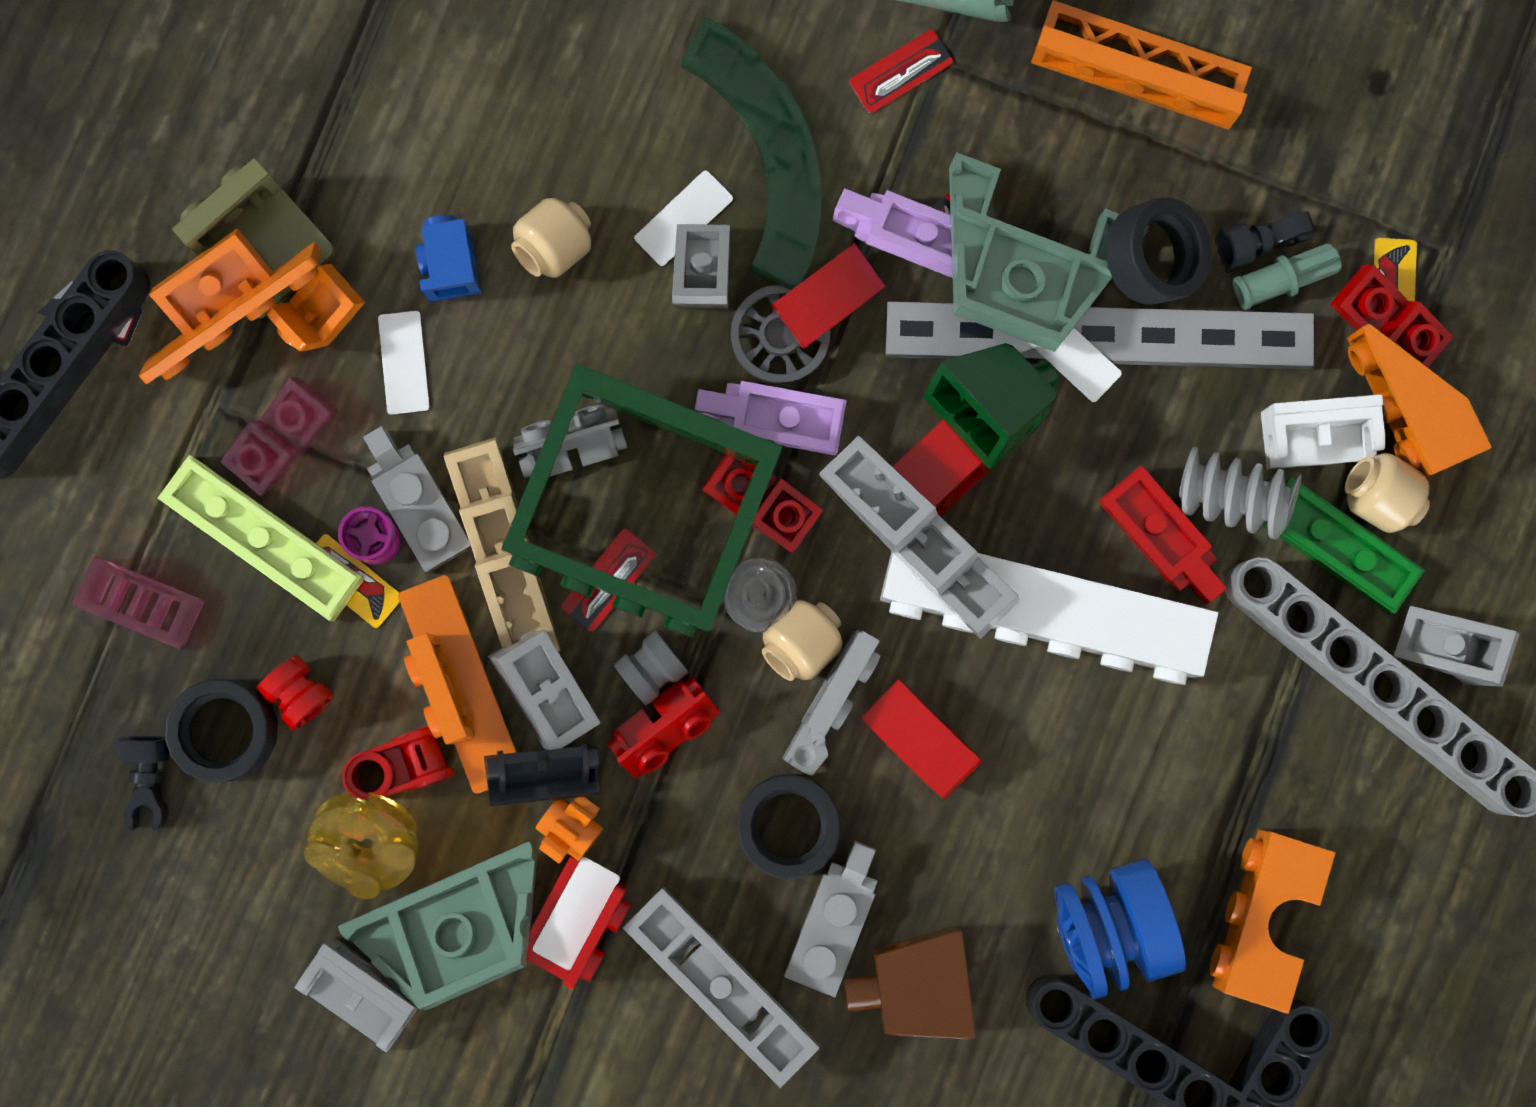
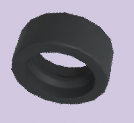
M1172 197L1157 198L1140 203L1119 214L1109 229L1106 243L1108 269L1117 287L1127 297L1144 305L1160 304L1186 298L1200 288L1209 272L1212 253L1207 229L1201 217L1187 203ZM1149 221L1157 223L1167 233L1173 245L1175 261L1172 275L1167 282L1160 281L1150 271L1144 258L1142 241Z
M208 679L190 686L174 701L166 718L165 741L171 758L186 774L204 782H231L254 774L268 761L277 742L278 721L271 703L264 700L257 692V688L238 680ZM218 698L231 699L240 703L249 712L253 722V738L248 749L239 758L227 763L213 762L204 758L195 749L191 739V722L196 712L205 703Z
M796 774L772 776L756 785L743 801L737 820L739 843L748 860L763 873L784 880L804 878L823 868L835 853L841 834L839 810L829 792L813 779ZM793 793L805 797L814 804L820 815L821 832L818 842L811 851L798 858L785 859L773 855L764 848L757 834L756 822L760 810L768 800L780 794Z

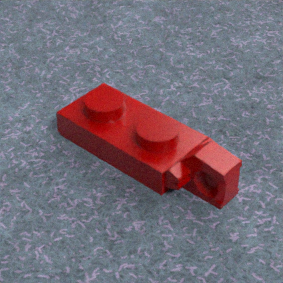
M1140 465L1098 501L1101 507L1167 583H1171L1178 592L1188 586L1207 605L1227 589L1209 568L1217 561L1210 551L1212 545L1144 467Z

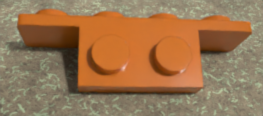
M238 228L152 288L149 294L150 297L182 334L148 357L140 371L139 377L145 384H148L160 375L164 380H168L178 374L190 362L187 356L201 346H204L207 351L215 348L230 336L233 331L230 326L244 316L249 321L255 320L275 303L273 296L289 286L292 291H295L311 281L318 273L315 267L319 263L322 250L313 242L272 271Z
M442 575L404 590L398 595L414 637L406 641L411 654L404 657V662L414 686L423 685L430 705L424 707L423 710L431 733L435 738L442 736L446 745L455 744L471 789L474 793L478 794L488 790L484 756L496 755L497 751L503 750V754L518 752L452 581L448 576Z

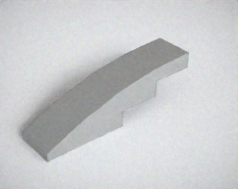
M859 435L819 473L821 478L882 542L980 639L1020 601L1019 595L979 558L977 551L937 514L936 508Z

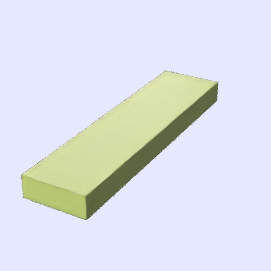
M191 455L186 458L158 497L163 503L329 621L334 622L365 580L359 573Z

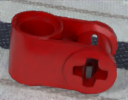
M429 726L400 735L392 739L391 742L354 755L344 766L342 774L343 785L347 792L355 799L362 801L384 799L407 790L409 792L455 776L453 767H447L438 739L433 736ZM371 760L381 765L385 776L381 787L374 792L367 791L359 782L361 767Z

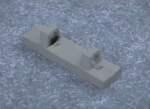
M664 886L623 927L779 1088L820 1048V1044ZM701 944L682 964L681 962L695 946Z

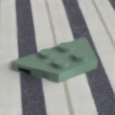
M528 841L339 925L340 934L347 941L353 942L372 960L370 963L385 977L391 978L400 987V992L421 1010H429L527 966L538 859L536 844Z

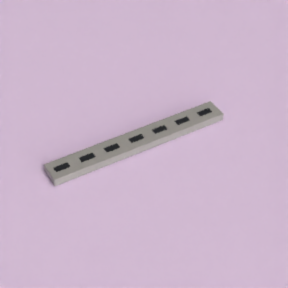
M887 302L885 358L950 359L1007 343L1013 345L1028 362L1045 359L1027 341L954 315V303ZM1089 307L1074 327L1113 364L1306 370L1314 366L1313 313Z

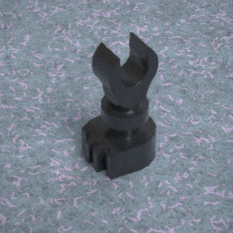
M1304 211L1269 225L1264 222L1254 224L1250 229L1243 222L1220 228L1215 238V243L1218 245L1217 251L1221 256L1222 265L1225 264L1226 273H1230L1250 266L1254 263L1256 254L1259 256L1271 253L1273 248L1290 247L1309 240L1308 234L1316 232V228L1309 211Z
M129 736L117 739V759L124 763H135V770L130 771V783L135 784L132 798L125 808V823L131 831L139 828V810L142 805H145L153 811V829L155 831L165 824L169 813L167 804L163 800L160 787L158 786V783L164 781V770L158 769V762L169 761V749L165 737Z

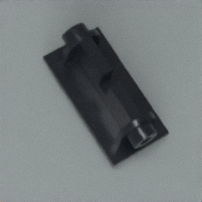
M580 742L579 746L552 750L503 754V750L497 751L496 755L484 756L490 807L600 795L597 768H599L597 746L587 745L586 742Z

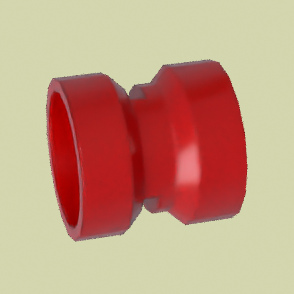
M295 655L284 661L270 672L257 687V692L266 702H281L279 704V708L282 711L281 719L291 731H295L310 722L331 703L335 696L324 683H316L313 679L307 680L310 667L300 655Z

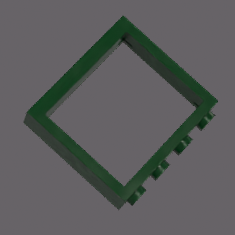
M576 363L501 550L512 555L509 566L536 577H540L542 569L545 568L562 575L563 579L560 586L590 598L594 589H598L615 596L612 603L613 607L640 618L643 617L646 609L666 616L663 627L694 638L697 629L704 632H710L782 446ZM582 397L755 466L699 610L524 541Z

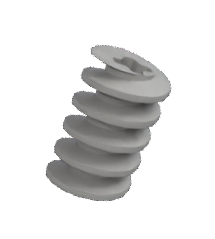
M1194 446L1187 459L1179 490L1182 511L1185 515L1191 516L1203 504L1204 519L1212 522L1224 509L1225 524L1231 528L1235 527L1245 515L1246 528L1249 533H1256L1263 523L1267 521L1269 538L1278 539L1292 517L1300 490L1302 475L1300 474L1291 488L1285 486V474L1282 469H1278L1269 482L1264 481L1263 464L1260 463L1255 465L1248 476L1242 475L1241 458L1237 457L1227 470H1222L1220 453L1214 452L1207 463L1203 465L1199 461V447Z

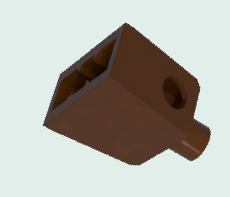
M958 926L943 928L873 950L876 975L844 979L848 1012L880 1009L882 1027L885 1034L955 1039L976 1038L963 933Z

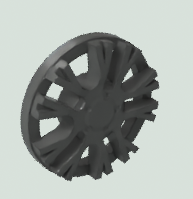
M772 285L755 291L741 303L733 317L731 343L734 354L740 365L749 374L764 383L787 385L794 382L797 383L814 373L828 352L830 330L813 341L821 345L816 356L812 358L802 352L799 343L773 307L772 314L766 318L761 317L752 307L764 298H768L770 305H772L779 299V295H785L795 288L794 286ZM743 318L761 324L760 330L742 325ZM755 337L760 343L757 348L744 353L739 338ZM764 350L769 356L758 368L752 362ZM793 353L797 354L804 365L798 371L788 357ZM777 358L782 359L786 364V374L769 373L771 362Z

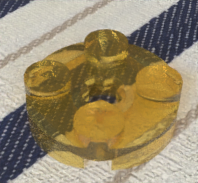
M350 793L340 794L327 800L315 813L308 831L304 857L324 877L341 887L347 888L353 896L361 899H372L379 894L380 890H387L402 883L412 872L420 845L416 838L417 826L413 817L406 809L387 797L368 793L366 800L357 798L348 800ZM351 838L360 842L368 838L373 841L372 848L360 847Z

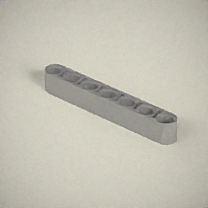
M1257 557L1237 564L1229 570L1224 583L1227 587L1225 593L1234 606L1484 807L1501 815L1529 817L1536 814V771L1280 565L1268 558ZM1248 570L1260 573L1264 579L1265 591L1260 598L1249 595L1245 590L1243 582ZM1292 604L1302 607L1307 615V625L1301 633L1293 630L1287 621V611ZM1336 638L1343 640L1348 645L1350 651V658L1343 667L1336 665L1330 655V647ZM1380 673L1387 675L1392 683V693L1385 702L1375 695L1373 689L1374 680ZM1424 707L1429 709L1435 718V727L1428 736L1423 735L1417 725V716ZM1468 742L1476 748L1478 753V761L1470 771L1464 767L1461 761V751ZM1512 777L1518 781L1521 788V796L1514 805H1511L1505 796V786Z

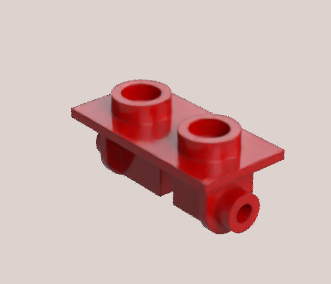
M693 676L685 682L680 679L651 702L662 716L653 723L646 712L641 709L620 727L612 731L615 737L608 741L607 745L616 755L617 761L635 779L643 773H651L660 768L667 761L670 752L684 741L701 736L710 727L712 720L721 713Z

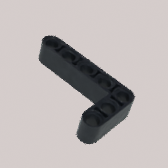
M105 250L91 258L1 376L0 479L11 476L20 467L137 309L146 300L150 291L148 274L126 255L116 250ZM126 269L127 279L124 285L119 289L111 291L109 286L112 276L117 271ZM88 312H93L94 323L87 332L79 334L77 328L80 318ZM60 354L62 361L59 371L47 377L45 369L48 360ZM27 397L29 402L28 410L21 419L15 421L13 408L21 398Z
M1043 975L1031 983L1026 993V1006L1030 1014L1042 1027L1168 1107H1293L1332 1038V1025L1328 1016L1320 1009L1304 1001L1293 999L1289 1014L1275 1009L1271 1010L1228 1083L1096 999L1093 1000L1087 993L1061 977ZM1053 989L1063 990L1067 996L1065 1009L1056 1016L1048 1017L1043 1015L1040 1007L1042 997ZM1300 1014H1308L1311 1026L1309 1033L1300 1040H1292L1289 1031L1291 1021ZM1110 1020L1114 1030L1110 1041L1102 1046L1091 1045L1088 1040L1090 1027L1096 1021ZM1147 1050H1157L1160 1054L1158 1069L1147 1076L1139 1075L1136 1071L1138 1057ZM1272 1062H1280L1283 1072L1281 1080L1273 1087L1263 1088L1261 1083L1263 1069ZM1205 1080L1207 1084L1205 1099L1197 1105H1187L1184 1101L1186 1087L1193 1081Z

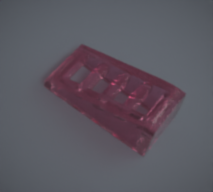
M95 556L74 598L73 606L183 650L205 600L114 561ZM114 575L116 576V579L111 587V590L106 598L105 603L103 604L101 603V601ZM134 583L138 587L126 613L119 611L130 584ZM152 592H156L160 595L148 621L140 620ZM175 600L180 602L181 605L169 631H166L160 627L172 601Z

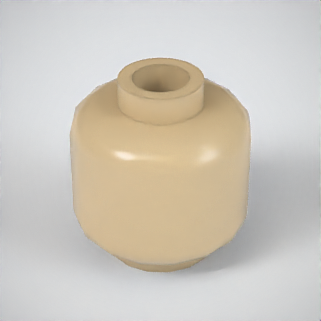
M557 198L543 199L514 225V242L511 244L512 251L519 263L532 275L539 277L543 274L547 277L558 278L581 260L591 249V237L588 231L591 227L590 219L585 211L574 202L566 204Z
M1389 453L1363 458L1352 468L1345 482L1347 503L1350 511L1387 533L1401 531L1407 526L1418 524L1425 517L1430 506L1428 499L1429 482L1425 474Z
M803 600L794 601L765 627L763 631V642L765 644V647L762 649L763 657L771 668L786 680L792 681L795 678L811 680L841 652L843 641L838 630L841 626V621L836 613L824 603L818 602L816 605H813Z

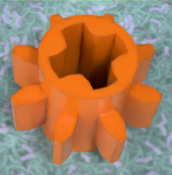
M585 796L576 797L571 803L566 799L555 800L535 827L536 830L546 836L542 840L539 849L559 864L568 854L577 861H580L604 829L594 821L600 808Z

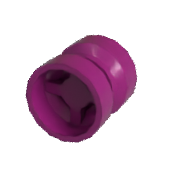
M361 506L349 511L343 517L338 527V539L342 549L349 556L367 564L381 565L390 561L398 554L402 545V532L391 516L376 508Z

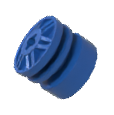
M1143 858L1111 868L1109 871L1110 896L1104 897L1103 892L1093 877L1089 875L1082 877L1080 886L1084 904H1081L1071 883L1066 882L1054 887L1057 905V926L1065 953L1073 971L1078 974L1086 991L1093 1000L1107 996L1108 988L1104 969H1107L1116 989L1123 991L1129 988L1128 961L1134 960L1143 977L1149 982L1185 971V953L1179 928L1165 889L1156 870L1148 859Z

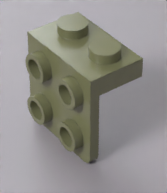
M255 158L247 164H239L229 170L221 180V187L207 199H199L190 204L182 212L180 222L172 228L181 241L198 256L238 228L272 271L313 242L322 250L319 263L315 268L319 265L327 264L335 254L333 245ZM287 286L273 296L275 300L273 305L282 303L295 291H292ZM266 312L258 318L266 317Z

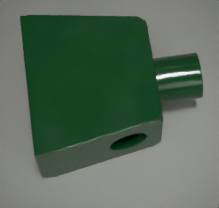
M1004 343L941 362L923 397L990 470L1033 434L1042 424L1057 400V394L1053 388L1057 384L1058 376L1056 369L1048 360L1039 359L1030 364L1013 345Z

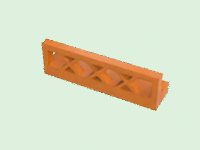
M1052 0L1031 60L1032 64L1227 130L1231 128L1241 115L1248 95L1243 92L1252 69L1250 66ZM1057 19L1078 25L1085 39L1054 29ZM1092 30L1101 33V35L1095 37ZM1116 38L1127 42L1134 55L1101 44ZM1142 47L1152 51L1145 54ZM1163 55L1176 58L1183 72L1154 63L1152 60ZM1192 64L1202 68L1195 71ZM1217 72L1235 78L1231 89L1201 77Z

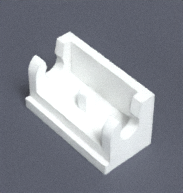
M1382 394L1272 404L1261 412L1267 470L1355 463L1365 457H1374L1377 455L1378 450L1385 449Z

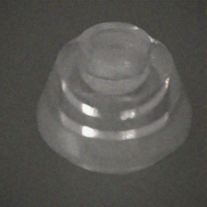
M753 558L739 564L734 569L724 594L725 607L733 621L742 628L753 632H766L770 626L780 621L797 601V588L790 572L779 562L768 558Z

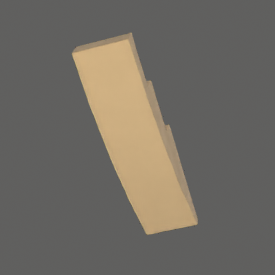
M491 438L445 452L443 457L460 504L459 512L476 560L475 568L502 648H508L516 644L525 633L530 631L539 632L544 629L557 651H560L559 641L540 577L509 566L512 555L501 550L518 509V504L497 438ZM526 534L524 541L529 542L528 536Z

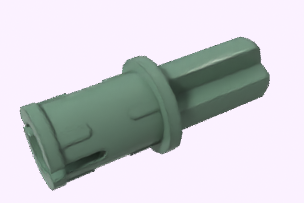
M1324 244L1288 259L1283 255L1275 258V263L1241 277L1233 278L1232 286L1235 297L1241 308L1248 310L1254 305L1285 293L1290 297L1298 294L1299 288L1337 274L1342 269L1340 254L1337 248H1334L1331 244Z

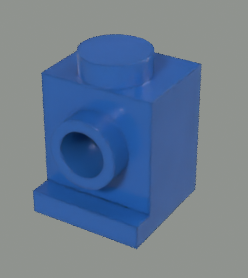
M438 215L424 220V226H421L424 243L416 244V255L421 275H429L430 278L419 280L422 293L430 302L482 293L473 236L465 220H456V217L453 215Z

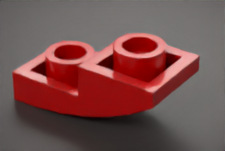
M854 243L771 306L803 349L886 286Z
M1363 265L1330 303V306L1356 331L1365 325L1371 324L1427 368L1453 339L1450 332L1421 302L1408 301L1375 265Z
M725 454L700 490L736 515L755 466ZM771 475L751 527L793 554L821 515L823 509L783 479Z
M899 679L861 717L886 745L944 800L983 762L947 723L940 720L911 688Z

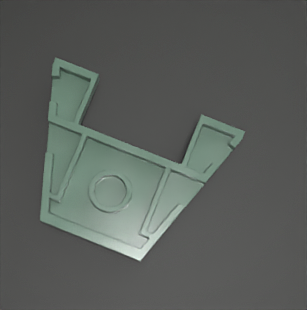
M956 152L949 167L954 315L1055 352L1112 279L1108 269L1106 243L1109 229L1119 213L1104 209L1098 218L1088 254L987 216L986 213L1001 169ZM1147 224V226H1146V228H1145L1144 236H1145L1146 233L1148 232V228H1149V225H1148V224Z

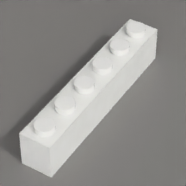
M891 552L880 601L891 603L890 613L916 620H921L922 612L944 616L942 626L973 633ZM978 553L979 558L1019 595L1020 599L992 627V629H996L995 639L1022 646L1027 645L1028 638L1049 642L1047 652L1074 659L1080 658L1081 651L1101 655L1100 665L1121 671L1132 672L1134 664L1154 668L1153 678L1179 685H1185L1187 677L1196 678L1204 676L1218 612Z

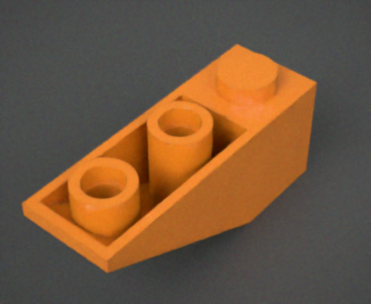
M1371 324L1361 327L1347 337L1350 344L1348 355L1353 368L1359 375H1365L1373 395L1382 394L1384 424L1388 423L1397 442L1394 445V451L1398 458L1428 477L1492 448L1469 399Z

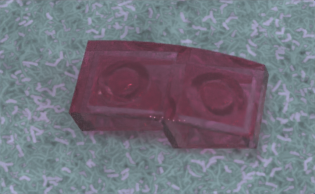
M299 377L289 378L261 418L249 421L220 462L259 496H263L312 445L338 410Z

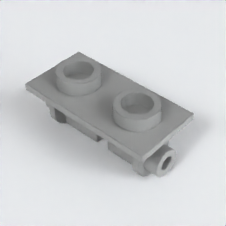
M593 405L576 411L550 476L573 470L567 452L569 450L577 448L582 465L586 466L618 457L619 450L628 448L622 428L611 430V426L619 424L617 410L612 408L604 410L603 405ZM551 420L530 424L521 429L522 435L514 437V454L527 453V456L519 458L520 467L525 479L530 478L551 427Z

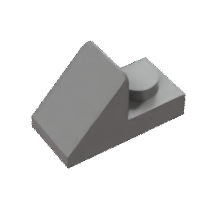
M677 224L672 303L676 308L729 309L730 225Z
M1410 606L1393 657L1400 662L1453 675L1463 684L1503 687L1520 634L1517 631Z

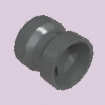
M656 630L643 640L642 648L634 655L625 654L613 664L645 706H648L659 697L660 688L668 682L677 683L689 673Z

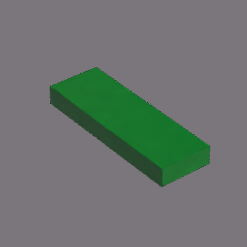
M1293 477L1288 478L1285 481V486L1291 488L1296 479ZM1303 484L1300 485L1292 517L1279 538L1387 614H1395L1425 570ZM1265 521L1262 526L1268 530L1267 521Z

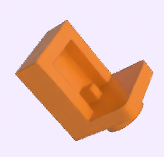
M332 264L319 265L316 268L318 270L317 275L301 287L289 302L275 304L266 312L269 319L276 325L279 336L287 344L300 352L329 346L365 304V301Z

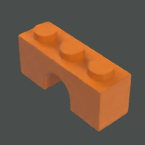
M1259 829L1256 839L1250 838L1247 841L1241 858V869L1246 871L1240 892L1234 891L1226 908L1225 921L1230 923L1225 944L1219 943L1216 946L1210 962L1209 973L1215 977L1212 984L1214 988L1225 994L1289 1014L1304 959L1280 951L1273 944L1268 930L1269 919L1277 906L1289 900H1302L1320 906L1336 852Z

